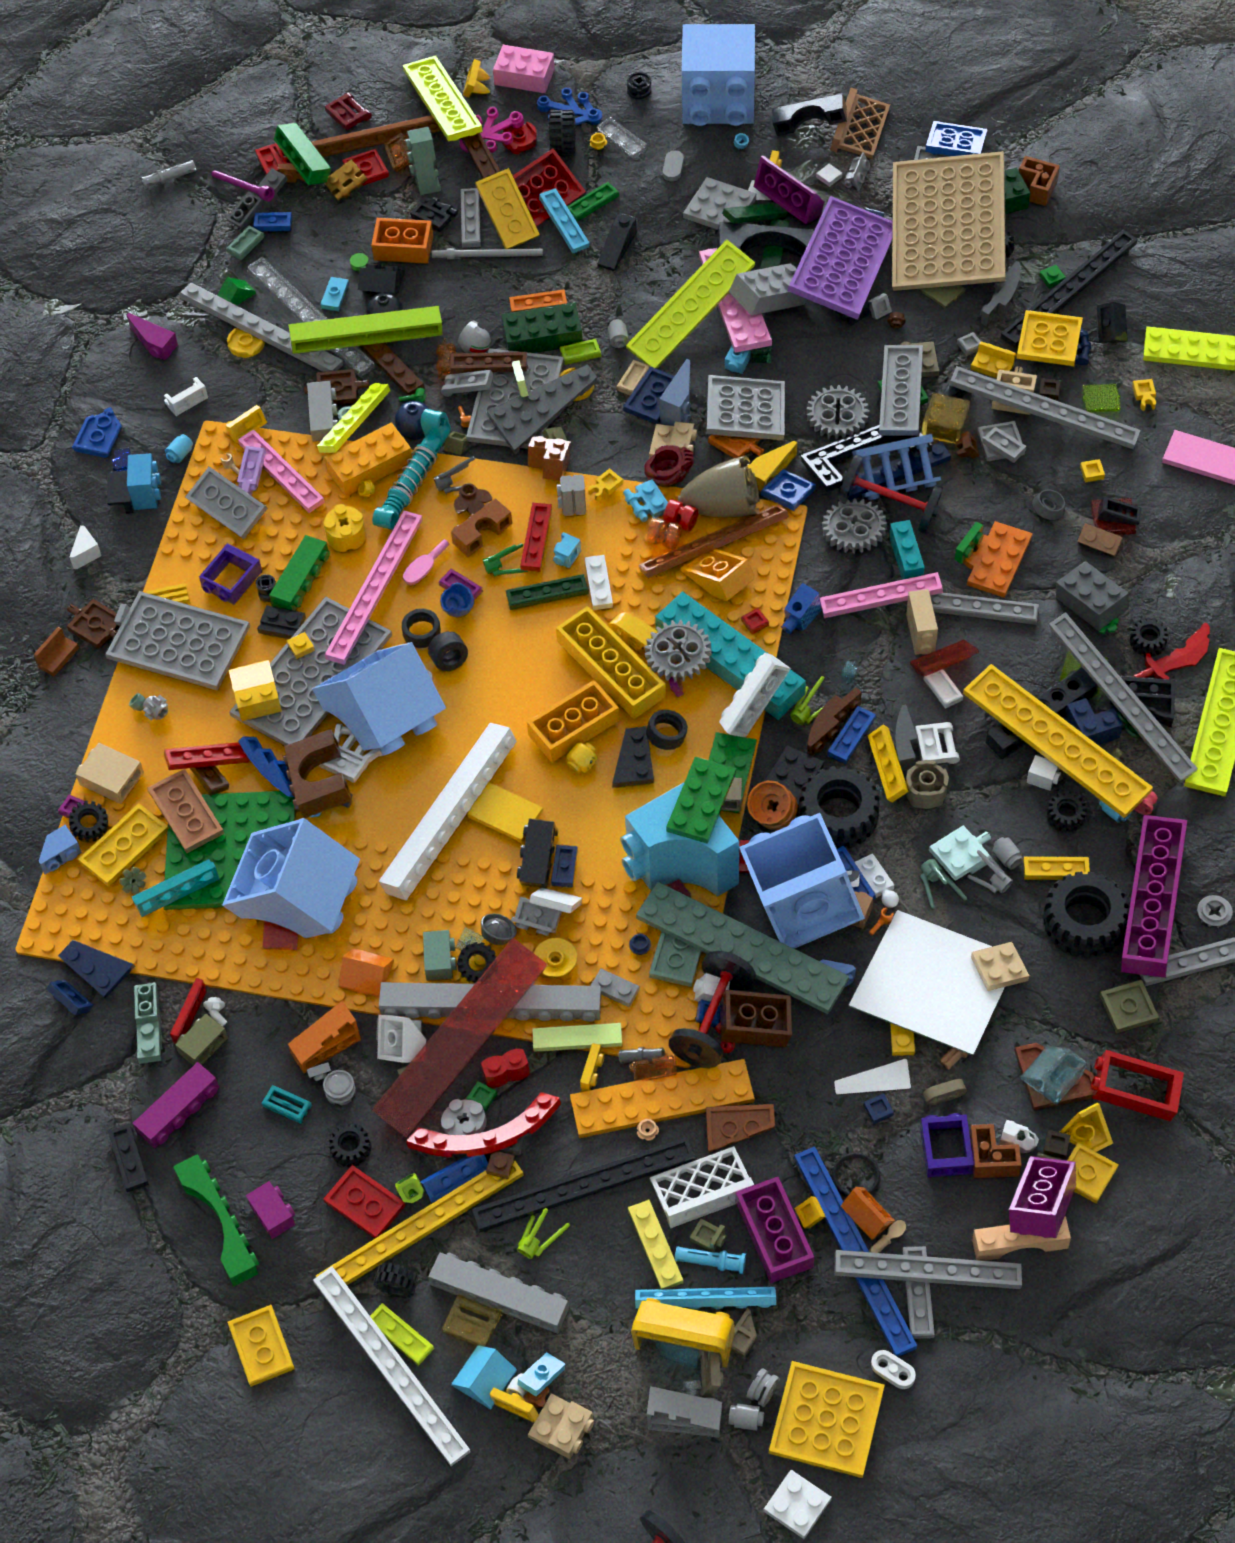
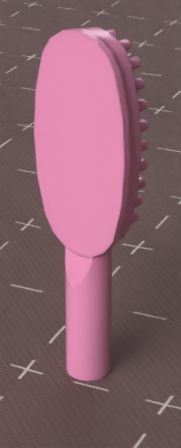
M443 539L428 555L420 556L407 567L403 574V579L407 585H415L429 573L433 567L434 560L449 546L447 540Z

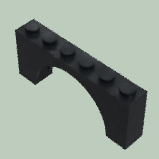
M719 222L717 249L728 240L743 253L756 246L773 245L791 250L802 258L814 230Z

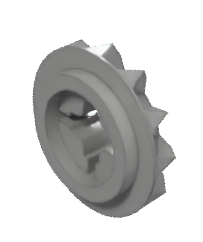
M1216 895L1203 898L1197 907V915L1201 918V922L1207 923L1209 927L1217 926L1219 928L1221 925H1227L1233 913L1230 903ZM1211 909L1213 911L1220 909L1218 916L1216 914L1209 915Z

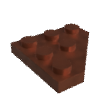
M1038 1043L1015 1047L1014 1052L1033 1111L1093 1097L1094 1090L1091 1089V1083L1094 1075L1092 1072L1080 1069L1073 1065V1062L1058 1054L1054 1055Z

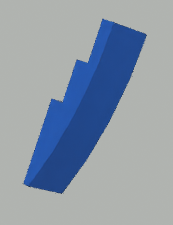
M243 736L238 742L258 771L285 795L294 797L289 786L292 782H290L286 770H289V767L286 766L285 762L278 761L271 749H263L257 737Z

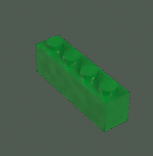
M297 123L277 125L274 141L308 185L327 183L331 168Z
M308 535L304 536L269 594L273 607L295 611L297 607L301 606L304 595L310 591L315 577L319 576L323 563L329 559L330 551L328 550L327 542Z

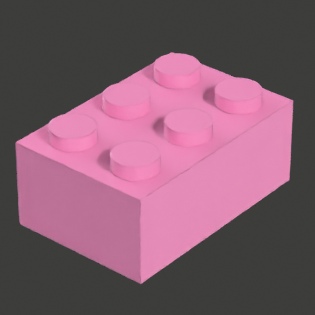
M503 45L493 68L494 85L546 93L555 70L554 53Z

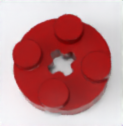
M526 122V124L519 128L509 126L503 129L501 133H511L513 137L512 143L506 145L502 142V144L511 150L513 154H519L521 151H526L537 144L536 128L529 122Z

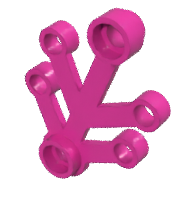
M490 107L487 110L488 118L483 127V132L480 134L483 140H489L486 142L490 153L497 150L495 141L503 142L506 145L512 143L513 137L510 132H504L503 134H497V132L509 126L514 128L523 126L524 118L520 112H512L508 119L492 127L499 114L495 107ZM475 115L476 118L479 120L480 124L482 125L483 121L479 115ZM461 139L459 142L461 149L468 152Z

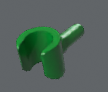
M417 388L415 394L399 397V402L415 400L423 403L426 398V394H424L425 389Z

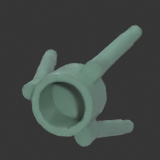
M929 859L921 865L923 873L920 877L924 882L932 909L935 908L928 880L934 882L940 879L943 884L948 883L963 900H967V897L948 877L935 859Z

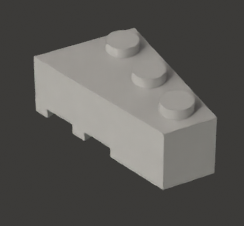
M650 1386L647 1408L648 1430L719 1437L722 1402L715 1398H702Z

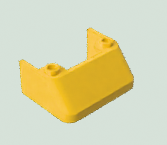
M647 1298L646 1301L641 1302L631 1330L635 1349L640 1350L642 1338L720 1353L722 1366L726 1368L735 1333L734 1321L727 1313L716 1312V1314L662 1304L654 1298Z

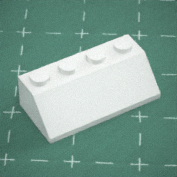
M764 653L757 659L755 668L745 677L744 685L734 694L730 706L722 712V718L719 723L728 734L740 737L748 735L790 671V667L773 655Z

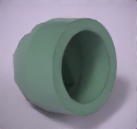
M137 693L130 700L129 706L136 711H142L144 709L143 703L146 699L140 693Z

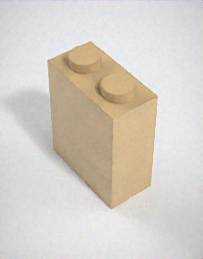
M929 589L908 592L906 616L915 655L933 653L936 650L938 627Z
M98 743L89 752L85 762L78 767L76 777L79 785L122 804L144 771L140 761Z

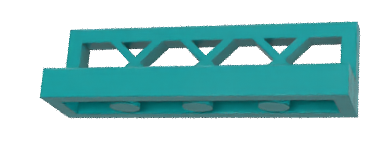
M208 859L132 896V900L141 917L219 880V876L214 863Z

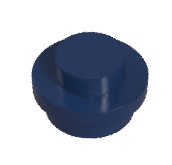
M636 934L630 939V950L637 955L646 954L651 948V941L644 934Z

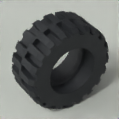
M835 766L829 767L826 771L821 769L817 771L816 776L814 774L808 778V782H805L801 788L798 817H811L820 813L837 849L842 846L852 848L855 847L857 842L859 844L865 842L866 837H870L874 833V828L877 827L880 808L879 792L876 791L875 784L872 781L869 782V777L865 774L860 775L856 769L848 770L847 767L841 766V769H836ZM843 798L854 803L858 810L848 817L838 818L823 812L820 805L829 799Z
M1081 871L1075 872V876L1071 874L1064 876L1063 881L1061 879L1054 883V887L1050 888L1044 907L1043 924L1045 925L1046 934L1048 936L1051 935L1050 940L1054 945L1059 944V949L1066 952L1068 950L1073 956L1081 954L1083 958H1090L1091 954H1095L1097 957L1103 955L1104 950L1105 952H1110L1113 950L1114 945L1120 943L1128 921L1129 904L1128 900L1124 898L1125 893L1121 888L1117 889V883L1113 880L1109 882L1106 880L1107 877L1102 874L1096 876L1094 875L1095 872L1083 874ZM1079 903L1090 904L1097 907L1104 914L1106 920L1097 925H1082L1072 920L1067 914L1066 909Z

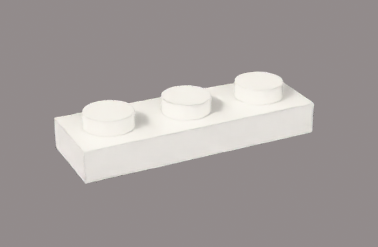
M605 556L585 557L593 610L613 608Z

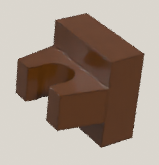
M969 431L962 433V438L955 442L956 446L961 449L957 451L960 458L970 456L972 459L978 457L977 440Z

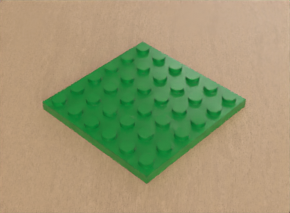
M281 791L220 793L212 796L201 794L221 825L224 834L186 853L168 824L165 880L208 859L214 863L219 880L164 906V910L224 907L222 904L251 833L295 821L296 809L293 800L296 798L288 797Z

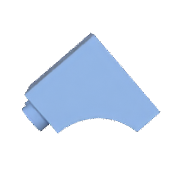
M412 642L378 650L312 688L323 711H327L340 719L355 736L363 751L379 748L382 755L390 754L404 746L405 742L401 735L412 729L415 736L434 728L437 725L434 715L446 709Z
M305 818L253 832L222 906L241 919H258L275 923L296 932L304 938L326 933L331 934L339 928L343 921V913L340 910L345 897L354 890L357 884V877L354 874L360 858Z

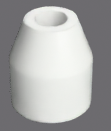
M522 1373L512 1379L506 1389L508 1394L512 1395V1393H515L523 1398L527 1393L525 1389L517 1385L518 1378L523 1375Z

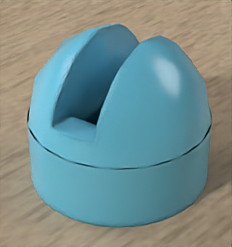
M739 133L735 136L734 145L737 149H745L749 138L746 134Z

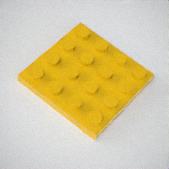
M792 1361L769 1454L863 1478L885 1385Z

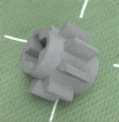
M155 695L149 696L143 703L144 715L151 721L154 718L156 720L163 719L168 713L167 700L161 695L158 697Z

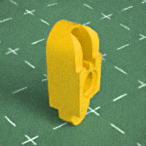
M626 612L617 615L608 625L626 645L640 654L645 651V646H647L646 640L651 639L650 633L654 632L657 634L654 628L638 617H633Z

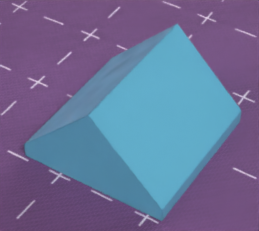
M477 1346L451 1385L491 1410L494 1402L489 1394L493 1387L504 1391L517 1372V1369L496 1349Z

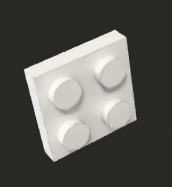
M790 1470L765 1506L764 1512L805 1539L831 1501V1496L793 1470Z

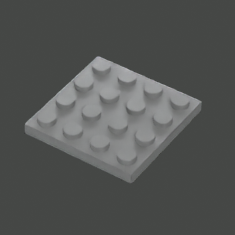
M708 375L706 434L784 440L785 381Z

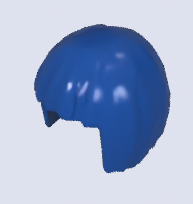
M453 583L448 589L444 590L440 597L441 608L452 617L459 618L467 615L474 605V597L471 590L461 583Z

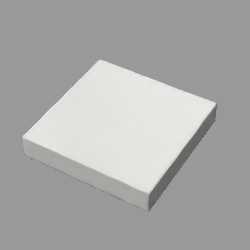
M541 887L531 894L530 902L535 905L571 913L581 905L582 897Z

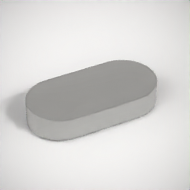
M670 151L666 154L663 177L667 181H677L681 177L684 156L680 151Z

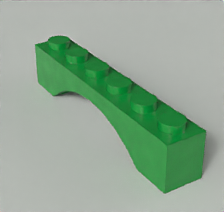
M197 1154L173 1166L185 1193L207 1204L222 1223L224 1243L220 1260L233 1287L258 1275L256 1266L259 1265V1262L254 1252L249 1254L246 1247L250 1245L244 1233L239 1235L237 1228L240 1226L236 1217L228 1214L227 1210L230 1209V1206L225 1196L220 1198L218 1191L221 1189L216 1179H210L208 1173L211 1172L207 1161H201Z

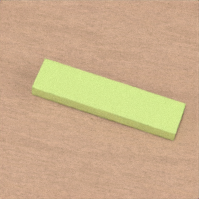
M621 1023L533 1028L534 1052L591 1048L592 1043L599 1044L601 1047L622 1046Z

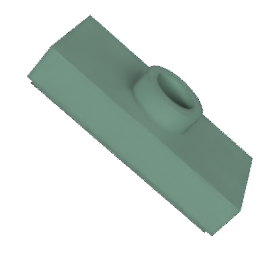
M248 226L226 248L227 253L242 260L264 238V234Z

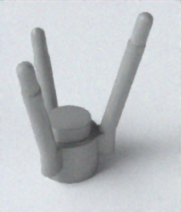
M977 850V854L995 872L990 879L992 885L970 874L967 877L990 889L994 894L997 891L1004 893L1011 886L1013 880L1004 873L991 856L988 859L980 850Z

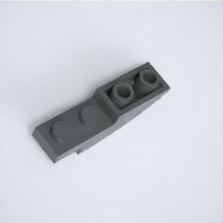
M272 168L258 186L266 185L272 187L275 191L274 198L267 202L260 199L258 194L247 192L227 217V221L240 228L253 223L255 213H265L279 198L277 193L288 180L287 177Z
M1016 261L1012 267L1009 266L1007 268L1006 281L995 283V294L992 296L990 303L984 305L981 309V324L988 326L997 315L1004 318L1011 309L1018 292L1020 262Z

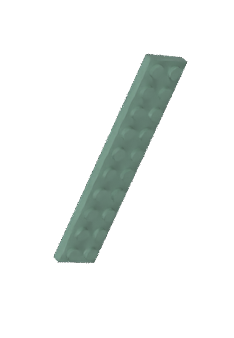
M660 882L656 883L636 914V919L706 954L712 951H725L741 957L753 967L756 972V979L826 1014H829L849 981L848 975Z

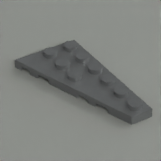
M587 364L529 391V396L522 397L520 395L488 410L487 415L511 450L516 454L520 451V447L525 443L528 444L537 432H541L553 422L565 407H570L573 404V400L579 395L582 396L596 384L597 376Z

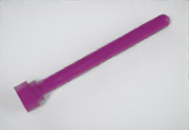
M216 170L211 173L214 178L258 194L260 199L269 202L274 198L275 191L272 187L266 185L259 187Z

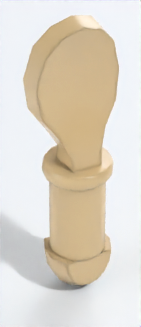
M897 1220L892 1223L888 1228L887 1235H882V1238L870 1247L869 1252L880 1253L888 1244H891L890 1239L902 1236L906 1230L905 1222Z

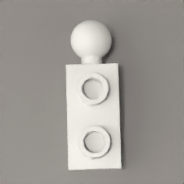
M870 854L855 861V864L874 891L876 898L882 895L884 906L888 908L895 907L899 902V897L896 892L891 891L894 890V883L876 857Z

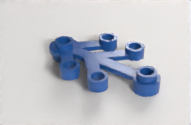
M564 88L561 91L562 98L566 100L568 105L553 102L547 96H540L537 100V109L540 112H548L550 109L573 110L575 116H581L575 118V125L585 122L590 125H597L602 119V112L592 107L586 92L578 94V102L583 104L585 110L578 107L572 97V90L570 88Z

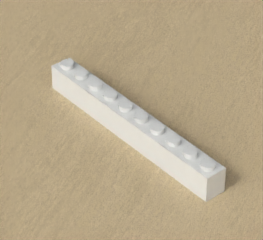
M489 723L379 880L386 894L407 900L414 891L421 878L426 874L430 865L437 858L439 852L448 842L455 829L459 826L464 816L471 809V806L517 742L509 727Z

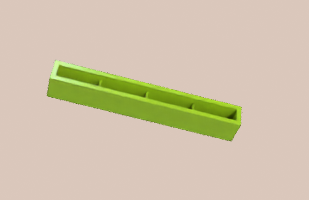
M439 306L288 324L293 354L443 335Z

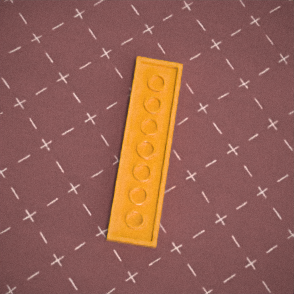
M744 1059L721 1063L712 1068L701 1067L570 1094L579 1138L637 1127L644 1119H651L656 1123L706 1112V1107L738 1106L753 1103L755 1099Z

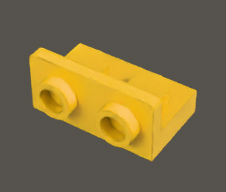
M980 342L970 370L997 378L998 370L1012 371L1015 365L1016 353L992 344Z

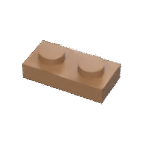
M1085 523L1077 542L1115 557L1123 538Z

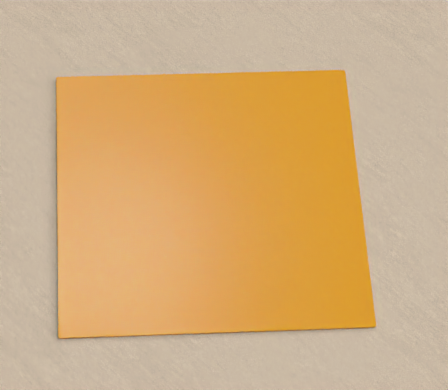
M204 421L143 592L146 593V591L185 583L190 602L187 605L250 623V628L229 670L267 660L271 663L289 639L258 633L257 628L260 625L266 605L272 606L271 602H264L259 598L256 588L257 578L233 605L228 601H222L212 593H206L201 588L199 579L201 573L228 543L260 560L262 572L258 577L268 574L273 576L277 583L304 536L308 535L327 542L330 556L328 561L323 563L319 576L313 580L310 591L304 595L301 606L297 607L295 611L305 613V622L325 597L350 609L393 531L374 526L372 518L375 509L382 507L386 501L388 490L393 486V482L398 481V474L403 473L402 468L374 482L375 492L370 498L360 496L358 491L345 496L327 472L324 456L330 453H319L317 445L321 441L313 442L311 435L259 428L256 432L324 498L325 503L308 513L262 467L259 484L256 491H253L252 497L264 504L268 509L245 539H243L185 498L208 467L214 469L236 486L239 485L237 482L239 475L231 468L225 469L221 458L228 460L226 454H231L234 464L240 470L244 449L239 445V442L236 443L232 440L230 433L226 429L227 423ZM346 440V442H345L340 448H342V447H344V446H346V445H348V444H350V443H352V442H354V441ZM437 453V459L435 464L432 465V469L427 472V477L422 480V485L418 487L417 493L413 495L411 503L404 507L399 515L400 518L403 511L422 515V522L369 619L392 632L391 638L382 647V649L407 643L402 633V620L406 614L415 609L424 608L431 610L440 621L441 633L448 631L458 634L468 648V656L462 666L456 670L442 671L436 667L430 658L428 647H415L425 668L432 673L433 683L446 706V709L434 715L437 725L415 736L412 729L401 735L405 742L404 746L390 754L378 756L368 763L367 769L361 773L355 783L345 779L350 793L353 795L349 808L340 805L323 811L319 817L305 818L360 858L354 874L357 877V884L354 890L345 897L340 910L343 913V921L339 928L331 934L326 933L304 938L296 932L275 923L258 919H241L225 907L164 910L162 907L141 917L132 900V896L136 894H133L131 891L129 893L122 890L124 886L119 883L120 878H124L123 874L108 887L79 863L78 858L97 841H93L92 838L89 839V842H86L85 838L81 841L77 836L75 839L82 853L75 859L62 864L55 871H50L47 874L42 873L15 950L17 954L64 962L58 955L72 940H75L134 964L135 967L131 970V974L193 984L195 979L199 978L208 987L331 1008L343 1001L349 1011L379 1016L381 1013L378 997L338 987L343 956L354 948L393 958L394 962L386 982L475 984L472 981H466L465 977L462 978L461 973L458 971L457 960L461 950L466 945H471L473 942L481 944L482 942L486 946L489 945L492 951H495L497 968L489 980L487 979L485 982H478L477 984L591 986L599 970L603 969L638 985L640 990L630 1007L601 995L600 1020L591 1022L584 1021L583 1019H573L571 1021L550 1019L542 1021L539 1019L518 1020L517 1018H507L505 1020H497L495 1018H484L477 1020L471 1017H463L461 1019H453L451 1017H440L438 1019L418 1017L410 1019L422 1020V1023L530 1042H533V1028L621 1023L622 1046L601 1047L602 1054L619 1057V1050H633L639 1047H645V1049L663 1047L665 1049V1061L653 1063L690 1068L692 1064L678 1058L671 1051L668 1044L672 1032L676 1029L686 1028L699 1031L700 1023L695 1022L698 1001L694 1000L695 992L693 988L696 980L705 975L702 970V962L707 954L701 953L692 987L649 978L650 968L661 931L636 919L637 912L652 890L648 888L642 878L633 881L626 873L622 865V859L627 856V853L621 844L620 837L626 834V815L684 783L695 757L709 760L716 732L728 734L719 721L722 718V712L730 706L733 696L738 690L706 667V669L699 668L700 675L692 673L693 679L685 676V681H682L684 695L677 697L670 688L669 680L666 681L665 675H663L660 679L665 683L666 698L636 719H633L606 692L619 707L620 721L587 741L596 749L594 753L597 756V761L586 773L580 772L578 774L567 765L566 755L551 763L528 736L527 721L594 681L593 677L557 642L556 636L557 626L587 606L607 626L617 615L626 612L633 617H638L656 630L655 616L683 591L768 654L777 658L783 630L781 626L785 620L784 609L789 601L807 515V506L799 505L794 511L782 506L788 511V518L717 548L718 550L748 559L755 578L745 588L736 593L732 599L725 601L712 596L681 572L680 568L687 562L650 578H647L640 571L639 565L750 516L718 518L698 514L696 524L691 532L678 529L677 525L673 527L663 523V515L653 519L651 514H647L648 520L642 522L633 513L634 509L632 506L628 505L625 501L623 492L626 489H630L632 493H636L635 486L644 482L623 480V485L612 494L608 495L605 492L602 499L596 501L595 495L597 492L589 495L588 488L596 484L595 479L599 476L567 471L564 476H584L586 514L564 516L562 508H558L557 484H560V481L543 479V468L475 459L469 463L467 468L451 476L453 484L450 487L471 483L477 489L487 490L492 496V501L496 498L511 511L512 525L498 535L490 529L481 530L483 546L467 557L452 543L451 531L457 525L466 521L471 514L468 511L457 514L454 508V501L459 497V491L445 494L444 490L439 492L433 477L450 470L469 458ZM657 486L668 502L671 499L678 501V495H681V490L683 489L672 486ZM760 499V502L756 503V508H759L761 512L778 505V503ZM642 501L638 502L640 505L645 506ZM532 502L552 504L541 571L502 574L495 577L493 573L487 574L482 559L493 556L512 545L517 546L522 543L523 547L500 558L502 567L499 568V570L520 569ZM336 505L350 506L362 513L366 539L358 549L353 550L352 548L348 549L347 552H340L330 547L326 538L324 519ZM563 532L581 541V552L570 568L557 565L553 561L555 545L562 541L561 534ZM443 539L447 540L449 546L434 560L433 567L429 573L415 585H407L403 579V574L407 567L420 556L428 555ZM604 555L613 608L593 610L585 557ZM229 563L214 582L231 590L246 571ZM450 569L455 570L481 586L483 590L474 600V605L470 612L459 618L449 616L443 611L440 603V597L445 589L439 586V580ZM584 574L588 588V594L513 610L509 608L505 590ZM759 608L769 621V626L752 635L742 623L741 617ZM425 621L417 622L409 628V631L415 635H425L433 629V625ZM628 646L648 666L645 658L646 652L644 651L640 654ZM117 663L82 764L88 758L89 752L98 743H101L140 761L144 773L122 804L79 785L77 778L70 794L81 800L88 801V804L94 801L96 806L99 803L102 805V809L105 808L108 816L106 833L138 803L168 826L166 819L147 789L183 770H168L164 758L165 749L236 743L243 736L257 737L263 749H271L278 761H284L283 756L286 755L284 745L231 717L230 710L237 702L229 670L219 689L214 690L124 663ZM137 693H140L145 699L149 696L155 695L158 697L161 695L167 700L168 713L161 720L154 718L151 721L144 715L145 712L143 710L136 711L129 706V702ZM668 709L679 713L686 720L688 726L684 742L680 747L673 750H664L654 746L649 741L654 783L612 788L626 728L647 727L650 717L659 710ZM763 710L746 738L757 739V744L741 811L738 814L721 810L719 814L738 840L765 710ZM329 713L311 736L330 729L334 734L336 724L346 725L336 716ZM489 723L509 727L517 740L489 782L543 807V812L538 820L553 821L559 830L558 836L554 838L553 846H555V850L556 845L578 847L573 888L552 886L554 851L551 858L552 866L547 889L582 897L581 905L573 912L561 913L556 934L549 932V936L536 933L537 928L529 926L528 930L516 927V936L505 945H494L484 939L481 934V920L485 915L492 913L501 914L511 920L512 917H515L520 897L530 899L531 894L540 889L539 887L521 885L519 879H517L518 866H522L523 858H520V849L522 845H525L526 838L522 843L468 818L466 814L407 900L386 894L379 883L385 871ZM659 723L655 725L656 729L663 735H678V731L670 724ZM342 734L339 745L342 746L350 735ZM357 740L350 748L353 752L360 745ZM371 749V750H365V752L362 754V756L366 755L367 753H369V752L372 751L373 749ZM251 761L249 763L216 766L229 783V789L220 793L280 791L258 771ZM318 765L310 771L306 781L316 782L336 774ZM190 768L185 769L200 794H209ZM296 811L295 821L303 819L302 813ZM86 815L81 818L80 823L82 826L90 828L95 826L97 820L92 815ZM63 816L59 828L66 825L71 832L69 818ZM167 833L128 869L131 872L133 867H137L140 869V872L142 871L146 874V878L142 880L146 882L145 887H138L140 892L165 880ZM683 883L691 893L692 899L723 914L728 891L717 897L701 886ZM449 930L450 938L455 939V951H451L452 957L456 958V970H452L453 979L427 981L424 967L423 932ZM644 934L650 939L651 948L646 954L637 955L630 950L629 942L634 935ZM550 938H562L569 941L577 952V962L573 970L567 975L557 978L541 974L535 967L533 959L535 949L541 942ZM473 955L469 959L471 969L475 971L484 969L486 961L481 955ZM554 959L552 962L557 963L559 960ZM591 1048L577 1049V1050H583V1051H589V1052H590V1049H591Z

